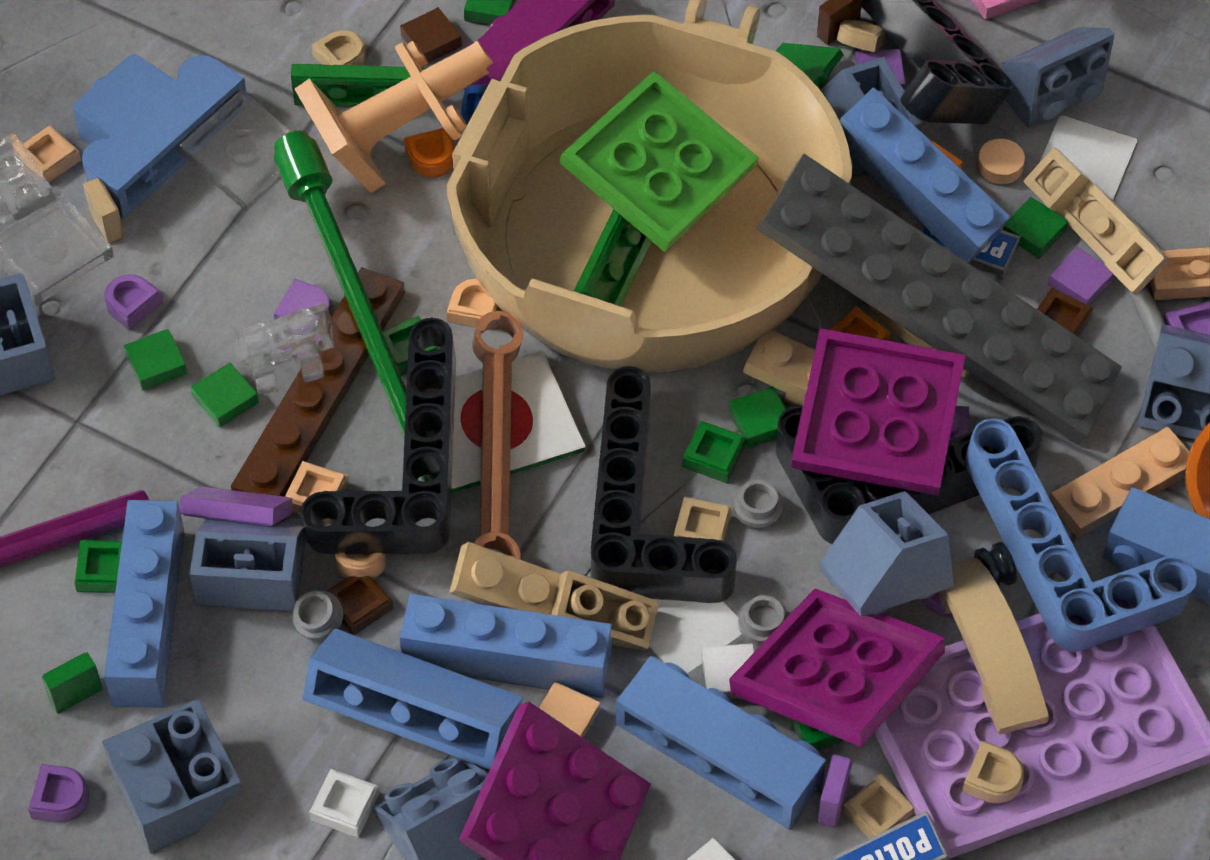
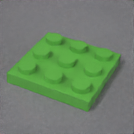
M653 71L562 153L559 163L660 249L666 252L756 167L759 157L657 72Z

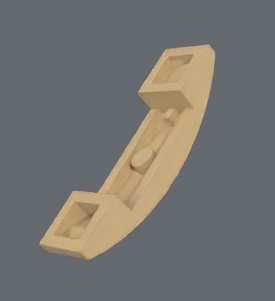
M1053 147L1023 180L1049 209L1068 220V225L1105 262L1104 265L1134 295L1137 296L1169 261L1147 234L1057 148Z
M977 557L952 563L954 587L937 592L945 613L952 612L982 680L981 695L998 734L1001 735L1047 723L1049 715L1034 665L1017 622L999 586L988 569Z

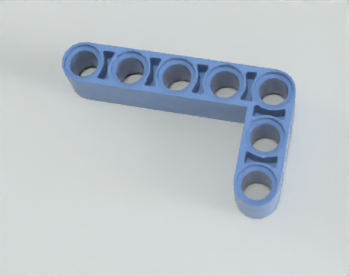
M994 418L983 420L976 425L966 452L965 464L1008 548L1052 639L1058 646L1067 651H1083L1175 618L1182 613L1197 582L1195 569L1188 561L1176 556L1162 557L1092 582L1013 428L1003 420ZM982 447H993L997 449L1000 453H988L985 450H983ZM1002 488H1013L1019 491L1021 495H1009ZM1023 530H1035L1039 532L1043 536V538H1032L1028 536ZM1045 573H1058L1065 581H1053ZM1159 583H1170L1179 592H1168ZM1113 599L1126 600L1132 605L1133 609L1121 608ZM1067 616H1079L1083 618L1088 625H1076L1072 623Z

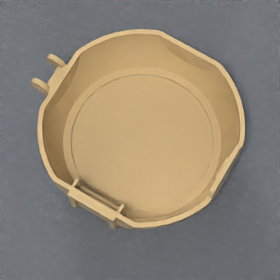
M689 0L683 24L655 15L617 16L589 21L565 28L528 45L514 54L501 81L491 79L452 153L454 171L446 184L450 213L456 235L469 266L483 288L502 311L509 313L521 323L523 330L546 346L581 362L611 370L632 366L641 369L645 373H662L697 368L739 353L756 343L758 338L776 329L800 307L818 283L822 275L821 272L758 231L757 227L796 162L803 154H806L851 184L852 163L849 146L842 125L832 106L811 79L780 53L753 45L760 19V8L749 5L744 12L739 29L704 19L703 15L707 0ZM655 71L758 156L759 159L756 167L666 252L651 242L622 305L618 306L574 291L613 208L559 162L562 153L650 73Z

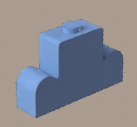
M136 54L128 56L104 78L98 79L91 89L73 104L79 137L89 144L83 151L82 156L87 182L99 178L116 204L120 217L124 219L249 107L244 77L217 59L205 55H198L185 60L179 67L177 79L171 78Z

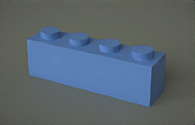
M874 87L841 117L839 122L842 125L849 146L850 156L952 253L968 264L1000 233L1011 216Z
M1131 487L1109 531L1102 558L1113 562L1118 568L1126 571L1162 557H1181L1193 566L1197 575L1196 586L1191 596L1207 602L1210 606V519ZM1160 583L1165 588L1171 591L1179 592L1176 589V587L1171 585L1170 583Z
M128 500L104 674L112 706L164 707L185 534L178 501Z
M417 594L409 595L399 637L401 653L470 678L550 690L554 682H557L583 695L603 698L612 654V624Z
M336 628L309 658L303 694L304 701L488 769L491 768L514 714L523 701L522 696Z
M650 656L616 700L617 726L789 830L823 784L826 759L821 757L815 747L803 740L794 741L777 731L774 724L762 715H750L735 706L731 699L722 691L715 688L707 689L690 679L689 675L674 663H663Z

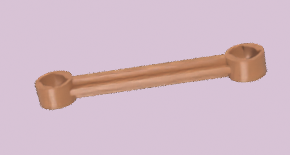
M493 311L480 318L472 340L473 352L483 363L479 537L473 544L485 548L498 549L506 555L520 560V549L514 539L509 536L512 362L519 354L524 331L521 323L509 313ZM489 329H501L507 332L513 339L506 345H499V349H494L483 341L481 334Z

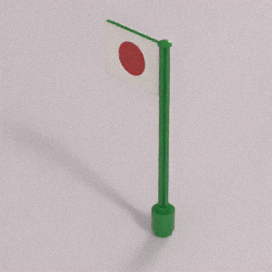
M305 131L289 132L281 136L274 144L275 153L273 158L289 197L293 200L305 202L309 208L402 434L405 436L407 389L325 194L332 184V176L317 141L311 138ZM540 351L515 359L512 362L510 475L585 452L586 446L544 352ZM483 369L458 376L455 380L451 499L456 492L480 485ZM430 388L422 393L433 394L440 391V389ZM426 431L420 436L429 438L437 435L438 432ZM432 474L421 476L423 482L432 481L437 478L436 475Z

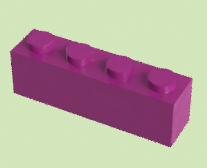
M518 0L517 4L504 16L497 17L492 22L489 30L478 39L490 56L493 64L486 68L489 72L487 75L470 85H488L491 79L501 81L514 54L545 36L571 26L601 19L615 6V0Z

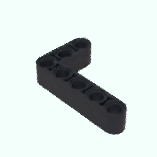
M862 0L861 7L920 68V71L900 99L906 110L918 119L930 123L987 124L1014 85L997 64L935 0Z
M425 318L415 323L409 334L402 491H322L307 497L300 510L307 543L318 553L428 554L437 552L448 542L451 521L456 355L452 329L447 322L439 318ZM431 346L441 347L440 349H438V350H436V351H425V350H424V349H426V348H428V347H431ZM430 388L440 389V391L433 394L422 393ZM426 431L438 432L437 435L429 438L420 436ZM427 474L437 476V478L428 482L418 480V478ZM430 518L436 520L430 526L416 525L421 519ZM323 519L336 520L333 524L326 527L316 526L317 522ZM372 519L386 520L380 526L371 527L365 525Z
M627 366L616 369L609 376L606 387L591 540V578L650 599L701 603L722 602L733 593L736 579L737 558L735 551L729 544L717 539L639 534L650 418L651 385L647 374L639 368ZM628 396H630V397H634V398H633V399H625V398H623V397H628ZM620 437H629V438H632V439L622 440V439H618V438H620ZM616 478H626V479H628V480H627V481L619 482V481H615L614 479H616ZM619 519L625 522L622 524L610 523L609 521ZM608 562H618L622 565L618 567H609L604 564ZM665 565L672 569L661 571L655 569V567ZM717 569L720 570L722 573L709 574L705 572V570Z
M803 406L790 407L783 411L779 417L775 450L777 458L819 535L830 544L834 543L860 505L882 499L878 497L881 495L891 496L906 491L928 514L980 495L965 464L966 452L972 432L949 440L939 496L831 475L816 477L812 475L817 474L815 472L791 468L796 438L792 436H797ZM1016 416L1003 420L1015 431L1035 470L1043 434L1041 428L1035 421L1027 417ZM982 447V449L988 453H1000L997 449L993 447ZM844 512L848 514V516H837L834 513Z

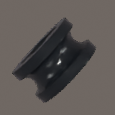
M999 541L992 544L991 551H987L983 547L975 550L974 558L977 557L984 564L999 587L1002 582L1007 586L1016 583L1017 572L1015 563L1004 543Z

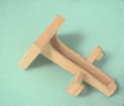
M478 40L465 49L424 70L422 67L429 62L414 41L407 45L402 42L394 46L411 77L344 112H341L310 78L295 88V91L332 155L372 194L386 184L371 159L372 148L381 138L429 109H432L443 128L454 141L461 138L462 131L467 127L466 122L453 105L445 108L442 101L489 73L486 68L492 65L493 61Z

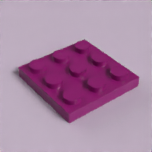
M820 328L793 450L791 468L939 496L966 355Z
M814 588L729 678L731 694L862 747L945 653L944 637L882 613L861 617L847 600Z
M526 702L519 705L458 841L487 860H620L651 783L531 702Z

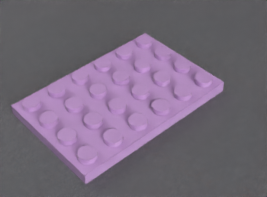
M1113 599L1121 608L1133 609L1132 605L1126 600ZM1040 613L1016 621L1034 665L1049 719L1047 723L1001 735L998 734L981 695L982 680L964 640L945 646V653L874 734L905 797L914 807V815L916 816L924 811L928 812L950 859L1210 763V722L1155 625L1083 651L1072 652L1064 650L1056 644ZM1067 616L1068 619L1076 625H1088L1087 622L1079 616ZM982 741L1012 752L1023 765L1024 779L1021 790L1014 799L1006 803H989L962 792L965 779Z

